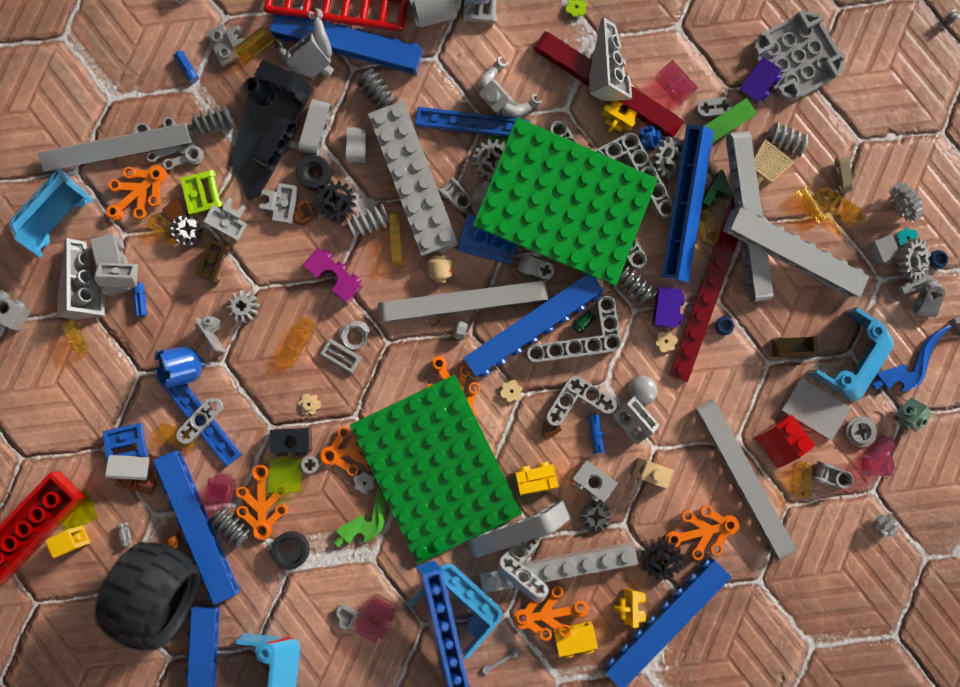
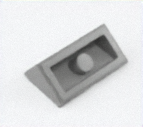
M98 263L94 279L97 285L101 287L136 288L138 264Z
M109 455L105 478L147 480L149 457Z

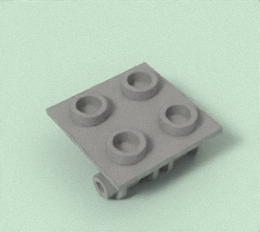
M205 316L202 319L195 317L194 319L197 322L195 326L201 334L204 333L207 337L206 343L211 350L215 349L217 352L226 353V350L214 334V332L222 327V321L212 316Z

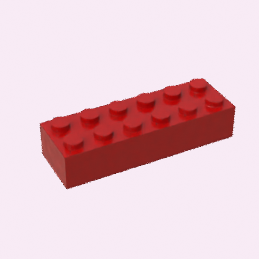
M60 471L50 472L0 524V585L7 583L42 546L45 540L87 498Z

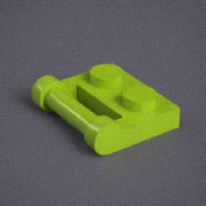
M214 170L180 178L189 215L208 212L213 205L219 209L223 208V202L220 201L215 182L216 174ZM205 179L208 181L212 203L209 204L207 203L202 180Z

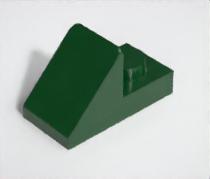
M722 169L715 175L705 193L701 208L706 209L710 205L713 206L718 196L725 200H729L732 197L725 172Z

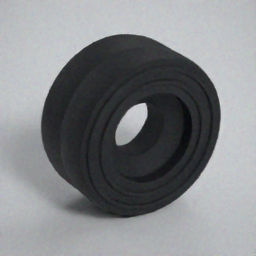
M308 155L298 163L296 175L303 187L311 191H318V189H324V184L328 185L330 183L332 170L323 157ZM313 168L319 170V175L316 178L309 176V171Z

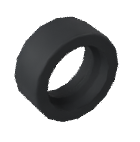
M295 531L284 532L275 539L271 547V556L275 564L287 570L296 569L301 566L308 558L310 552L309 542L306 537ZM295 539L300 543L302 552L299 559L292 562L282 559L279 548L284 540Z

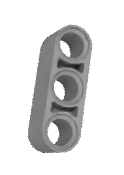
M314 99L311 101L299 142V152L319 156L331 116L332 104Z

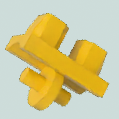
M612 101L609 105L606 104L601 115L607 118L605 124L610 126L609 133H612L614 129L621 133L623 128L629 132L632 130L637 112L628 109L626 114L623 115L618 112L622 106L621 102Z
M629 588L623 589V598H620V605L614 606V610L620 612V618L624 619L625 625H631V627L636 628L638 624L646 622L645 611L638 610V604L646 602V594Z

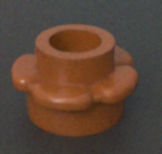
M177 533L165 539L164 543L175 549L181 545L180 541L183 538H180Z

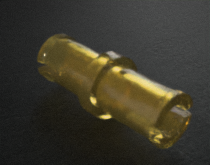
M807 186L795 192L804 204V210H808L816 224L827 218L819 207L818 200L813 198Z

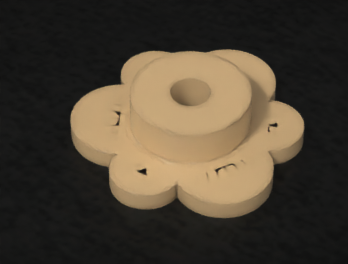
M671 331L666 333L659 332L657 334L658 340H656L655 344L659 346L661 352H667L668 350H674V345L678 339L672 335Z
M511 380L509 383L503 384L500 394L503 398H507L508 402H512L513 399L517 401L521 398L520 392L522 387L518 385L517 381Z
M304 394L302 400L298 403L302 407L301 412L304 415L309 413L315 414L316 409L321 407V403L317 400L316 395Z

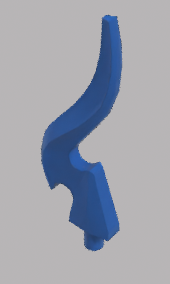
M952 325L939 329L925 340L911 373L907 371L905 364L878 372L876 374L878 380L871 384L875 390L882 386L885 389H890L898 381L902 385L901 392L919 386L925 378L929 359L935 344L947 331L953 328Z

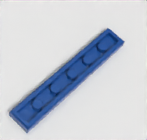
M418 107L415 126L508 138L516 118Z
M187 384L165 389L188 419L202 405L201 401ZM198 415L195 423L198 426H202L205 423V418L202 415ZM215 419L200 434L226 467L243 455Z

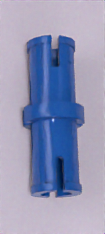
M599 414L587 416L590 429L588 435L591 437L593 454L604 453L602 439L604 433L601 431Z

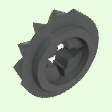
M184 214L177 217L171 224L172 236L181 244L192 245L202 236V228L199 225V221L193 219V216L189 217ZM185 224L188 228L193 229L189 232V235L185 230H181L185 227Z
M600 501L587 503L580 513L583 526L592 532L603 531L609 526L611 521L610 509ZM597 508L598 514L604 518L598 519L595 525L594 519L588 516L594 515Z

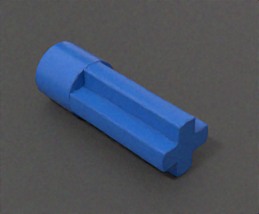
M176 51V54L173 55L175 61L190 84L195 83L199 80L197 73L184 52Z
M137 283L136 288H132L135 316H147L144 283Z

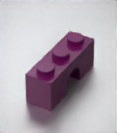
M317 247L304 262L303 266L318 279H321L328 272L336 273L338 280L332 291L349 304L363 288L360 284L362 280L354 273L350 276L346 272V266L340 261L335 263L331 259L333 255L326 249L321 251Z

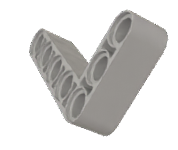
M634 133L625 134L594 150L616 161L625 158L630 167L658 178L654 190L660 192V197L657 198L652 195L649 204L658 219L667 220L671 217L673 201L637 135ZM625 141H632L634 146L627 147ZM609 149H614V150H616L617 155H616V156H611V155L608 153V150H609ZM634 157H640L643 161L642 164L635 163ZM661 207H667L669 214L662 213Z
M604 296L596 304L600 336L533 345L527 350V359L532 363L611 353L618 350L621 346V338L614 299ZM602 301L610 303L609 310L602 309ZM605 320L612 321V329L604 327ZM609 338L614 339L616 342V346L613 349L607 346ZM589 341H594L597 344L595 351L588 349ZM570 344L578 346L576 354L569 352L568 347ZM552 346H556L559 349V355L556 357L552 356L549 352ZM532 349L540 351L541 356L539 359L531 357L530 351Z
M563 500L547 506L535 515L489 530L467 540L474 558H479L552 533L566 523L570 516Z

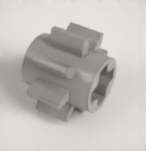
M880 513L874 519L876 522L874 529L882 537L885 538L888 535L893 538L899 532L897 529L899 523L892 515L887 514L885 516Z

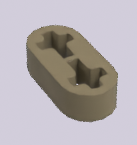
M847 157L836 158L834 170L838 192H851L853 182L849 159Z

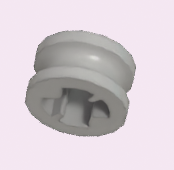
M956 8L941 20L946 22V27L960 17V14L956 13Z
M315 456L304 458L301 463L302 470L309 474L316 472L320 467L318 458ZM309 459H312V463L315 462L316 464L315 467H312V470L306 467Z

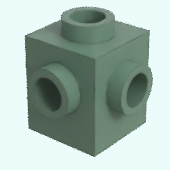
M912 397L905 405L899 408L896 414L900 421L899 424L906 430L912 429L915 432L925 427L928 419L932 416L928 406Z

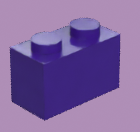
M762 57L739 89V93L756 105L760 101L764 102L770 94L768 91L772 85L776 86L782 78L780 75L782 69Z
M659 286L656 289L658 292L655 295L652 326L676 329L682 323L683 315L680 313V307L684 305L685 295L682 294L683 289Z

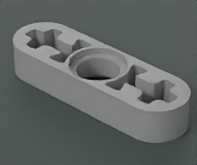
M218 398L207 399L178 429L176 434L178 441L183 444L192 443L222 412V401ZM217 402V410H211L208 414L202 412L203 410L208 411L211 408L210 403ZM198 415H202L205 418V423L202 426H198L195 423ZM192 427L198 430L197 432L192 430L189 433L190 439L183 438V431H189Z

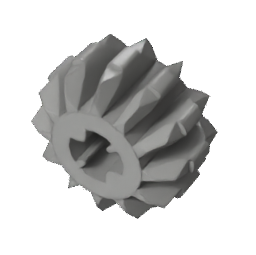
M240 290L239 296L233 293L234 300L227 299L229 303H232L230 306H226L227 310H232L228 315L234 317L236 322L241 320L242 323H246L247 318L253 321L254 317L252 314H259L255 310V308L260 307V304L255 303L258 298L256 296L252 297V293L249 291L245 294L243 290ZM242 303L247 305L246 308H243L244 311L240 309Z

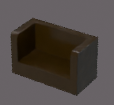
M209 239L195 275L219 284L220 280L217 279L227 251L231 252L232 248Z
M817 336L772 339L773 358L818 355Z

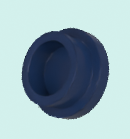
M942 250L931 252V256L928 257V260L931 261L929 265L934 269L944 268L948 263V255Z
M727 316L720 317L715 322V330L720 335H729L734 330V322Z

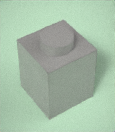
M892 234L867 244L876 265L883 263L886 266L896 262L895 258L901 255Z

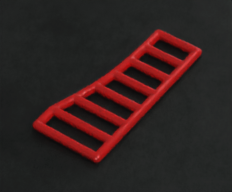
M265 0L263 10L265 13L310 19L308 13L311 9L312 0H304L302 10L291 9L293 0H285L284 7L272 6L273 0ZM324 0L322 21L398 32L404 29L408 0H381L378 21L367 19L370 0H362L359 18L348 17L351 0H343L340 15L329 14L332 0ZM389 1L400 2L397 23L386 22Z

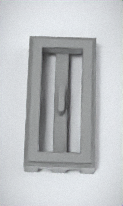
M331 338L328 339L320 352V355L352 374L362 360L361 356ZM332 343L341 350L355 357L356 361L354 362L353 360L349 359L348 357L329 347L330 344ZM328 350L353 366L349 368L325 352Z

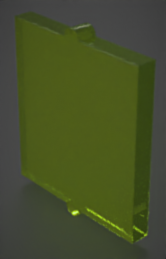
M284 457V459H270L269 493H283L284 495L287 493H301L302 458L288 459Z
M87 489L81 491L87 498L63 522L66 530L85 525L99 518L94 507L95 502L91 500Z

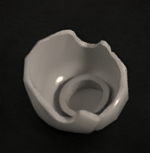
M646 375L635 376L628 384L630 399L635 396L643 406L654 402L657 397V386L654 380Z

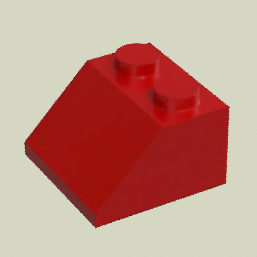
M793 415L782 416L755 437L777 468H781L801 458L815 447V444Z

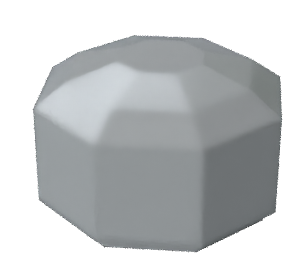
M459 321L454 329L455 339L464 340L468 326L467 323Z

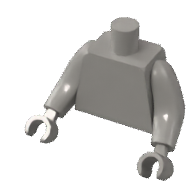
M315 8L316 17L312 11L308 13V17L314 20L312 31L289 50L286 49L287 44L284 39H277L278 44H273L272 48L274 51H279L278 55L284 66L292 72L310 78L321 72L325 77H329L334 70L329 65L332 48L321 20L323 13L320 9Z
M500 56L493 66L480 78L478 83L480 92L478 94L502 117L520 118L530 112L531 109L537 110L542 100L535 101L538 97L537 94L532 95L529 103L526 102L518 105L494 79L498 72H501L508 64V62L504 65L501 64L500 59L502 56Z

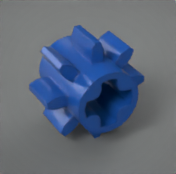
M647 126L640 131L639 140L644 149L653 150L655 149L654 146H659V141L662 138L660 130L656 131L655 127Z

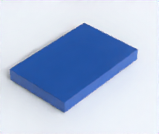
M467 213L457 251L512 265L517 245L473 227L476 217Z

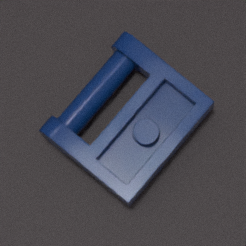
M142 423L103 431L107 463L109 455H114V450L137 445L138 449L117 455L148 457Z

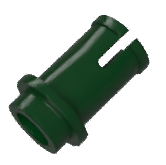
M587 310L583 316L573 322L572 327L577 333H584L585 328L596 319L593 313L590 314V310Z

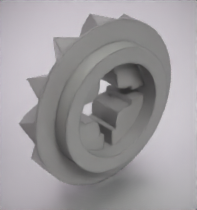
M855 417L845 427V436L850 441L849 443L856 447H867L876 439V425L867 417ZM859 426L861 429H867V431L862 433V437L861 435L854 434L859 430Z

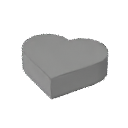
M347 604L339 605L335 612L336 617L339 619L338 625L344 631L351 629L360 614L359 611Z

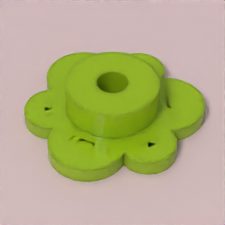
M568 0L566 12L572 14L573 17L578 15L584 16L587 3L583 0Z

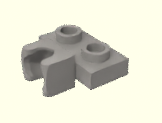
M221 24L206 32L217 58L224 68L240 60L237 51H241L249 46V43L243 38L238 39L243 34V30L237 25L227 30Z
M278 183L277 192L262 190L261 193L266 198H269V202L260 204V210L273 212V222L292 224L298 186Z
M228 198L222 210L213 205L203 223L238 241L247 226L246 223L239 220L246 207L241 205L238 210H232L230 206L232 199Z

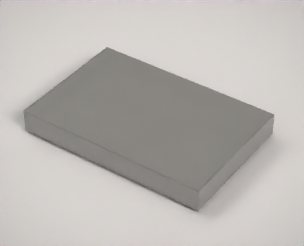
M801 377L780 410L787 415H793L797 421L832 441L851 407Z

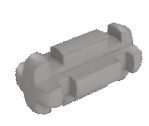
M127 522L116 526L119 528L117 532L119 541L122 542L120 544L121 547L132 544Z

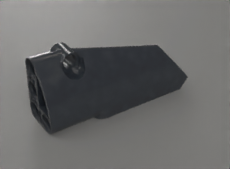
M262 60L254 73L255 77H250L244 82L243 89L248 93L230 162L242 184L247 200L260 197L261 191L264 190L297 130L296 122L314 92V88L301 76L265 60Z

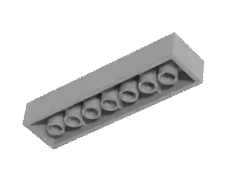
M404 100L368 113L422 258L424 259L458 246Z

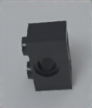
M312 428L270 430V453H276V457L288 456V452H295L296 456L307 455L308 451H312ZM289 437H293L296 441L293 448L287 445Z

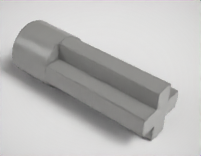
M926 274L921 276L920 280H911L897 287L898 292L901 296L917 291L921 289L924 281L933 279V277Z

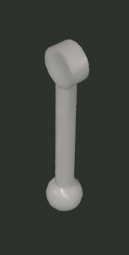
M513 650L510 655L496 663L484 666L483 673L485 675L489 674L490 670L512 657H518L519 652Z

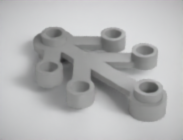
M166 117L163 120L164 127H167L168 121H172L170 126L176 125V122L171 117ZM138 123L134 128V133L151 130V128L145 123ZM187 125L192 140L191 143L186 144L187 147L177 145L157 151H149L146 154V158L151 163H157L159 158L176 152L183 154L175 159L168 158L164 160V168L168 171H173L176 166L187 162L192 165L200 164L204 159V152L200 147L195 146L192 138L193 130ZM197 153V158L193 159L192 155ZM155 154V158L150 160V156ZM172 162V166L168 168L167 164Z

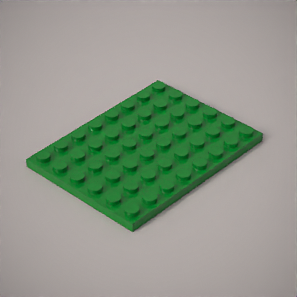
M517 117L473 227L616 286L658 178Z
M455 374L350 424L355 438L417 564L522 515L520 507Z

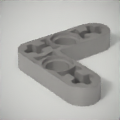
M573 376L567 380L547 412L546 421L551 426L560 425L577 398L603 414L613 413L616 410L617 403L611 396L581 377ZM578 381L579 387L583 388L585 385L587 388L580 395L579 392L582 390L578 388L573 390L570 382ZM588 390H593L596 393L595 400L590 401L587 399L586 393ZM562 396L569 397V406H562L560 404ZM600 396H603L601 401L605 403L610 401L612 409L605 410L604 404L600 402L596 405L595 403L600 399ZM555 405H557L558 408L565 410V413L561 411L558 415L560 420L552 422L550 414L557 412L558 409L555 408Z
M539 538L514 545L500 559L497 567L500 574L535 602H542L548 594V587L522 564L537 549L540 541ZM531 541L532 543L526 548V543ZM514 551L522 552L523 557H517ZM518 575L525 576L528 581L521 582L518 579Z

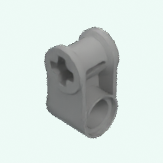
M453 177L450 178V181L443 188L438 189L439 193L460 213H467L471 210L472 201L470 195ZM466 199L468 204L462 207L458 204L459 201Z
M523 253L516 272L548 282L554 276V267L549 262ZM545 268H548V272L550 274H546V276H543L541 270H545Z
M928 279L923 282L918 298L914 303V314L934 318L938 315L946 292L936 279Z
M817 461L818 467L815 476L811 480L845 489L852 486L854 479L851 473ZM841 474L845 476L843 484H840L838 481Z

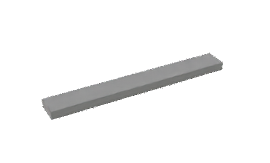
M187 123L41 151L37 154L45 172L191 143L192 140Z

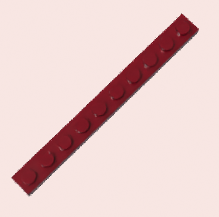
M734 198L730 200L669 376L685 382L689 381L738 238L723 231L732 209H735Z

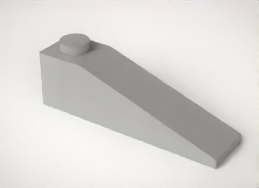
M604 17L600 21L590 69L589 91L591 95L602 101L631 100V80L629 76L625 75L623 66L626 65L625 59H622L619 52L621 43L615 24Z
M65 239L57 297V317L79 320L105 316V297L103 292H100L99 286L94 279L95 274L91 265L93 262L85 241Z

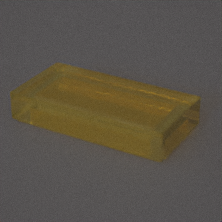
M261 26L233 50L246 65L274 40L267 30Z
M160 423L155 442L195 450L198 437L192 443L183 444L178 441L176 436L180 427ZM190 429L189 431H183V438L190 439L189 433L192 430Z

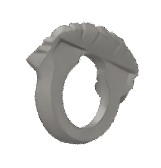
M361 321L349 322L346 325H342V328H339L338 338L350 349H359L364 346L367 341V334L370 332L369 326ZM352 328L358 329L362 334V342L358 345H352L348 342L347 335Z

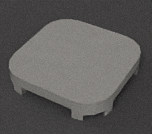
M806 9L799 11L796 15L769 30H764L753 45V55L757 64L764 57L782 69L780 73L782 78L776 86L772 85L771 88L783 100L794 101L831 82L842 72L845 59L844 52H839L822 23L824 18L820 13L817 15L813 12H807Z

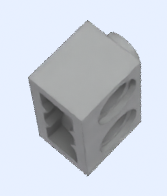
M635 396L621 405L612 415L616 423L625 430L628 437L637 445L652 435L659 427L657 421Z

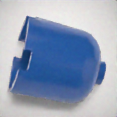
M191 347L156 350L154 360H158L159 368H155L157 379L164 389L196 381L201 375L202 368H204L203 357L199 356L198 352Z

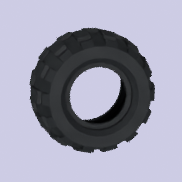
M140 542L131 546L114 563L100 588L94 609L96 625L111 640L130 649L156 651L162 648L173 638L190 611L199 586L200 576L198 567L192 564V560L181 551L165 544Z

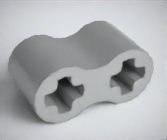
M347 127L346 162L366 163L367 128Z

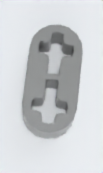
M726 97L705 99L697 105L696 114L702 119L715 118L732 108L733 103ZM722 103H724V106H728L725 111H723V108L716 107H719ZM703 105H705L706 108H712L709 109L707 113H705L704 110H701Z

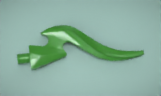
M380 487L376 491L372 520L367 522L364 516L360 515L338 528L336 532L339 534V537L334 541L338 547L344 541L350 544L358 533L364 535L363 543L381 532L385 522L386 499Z

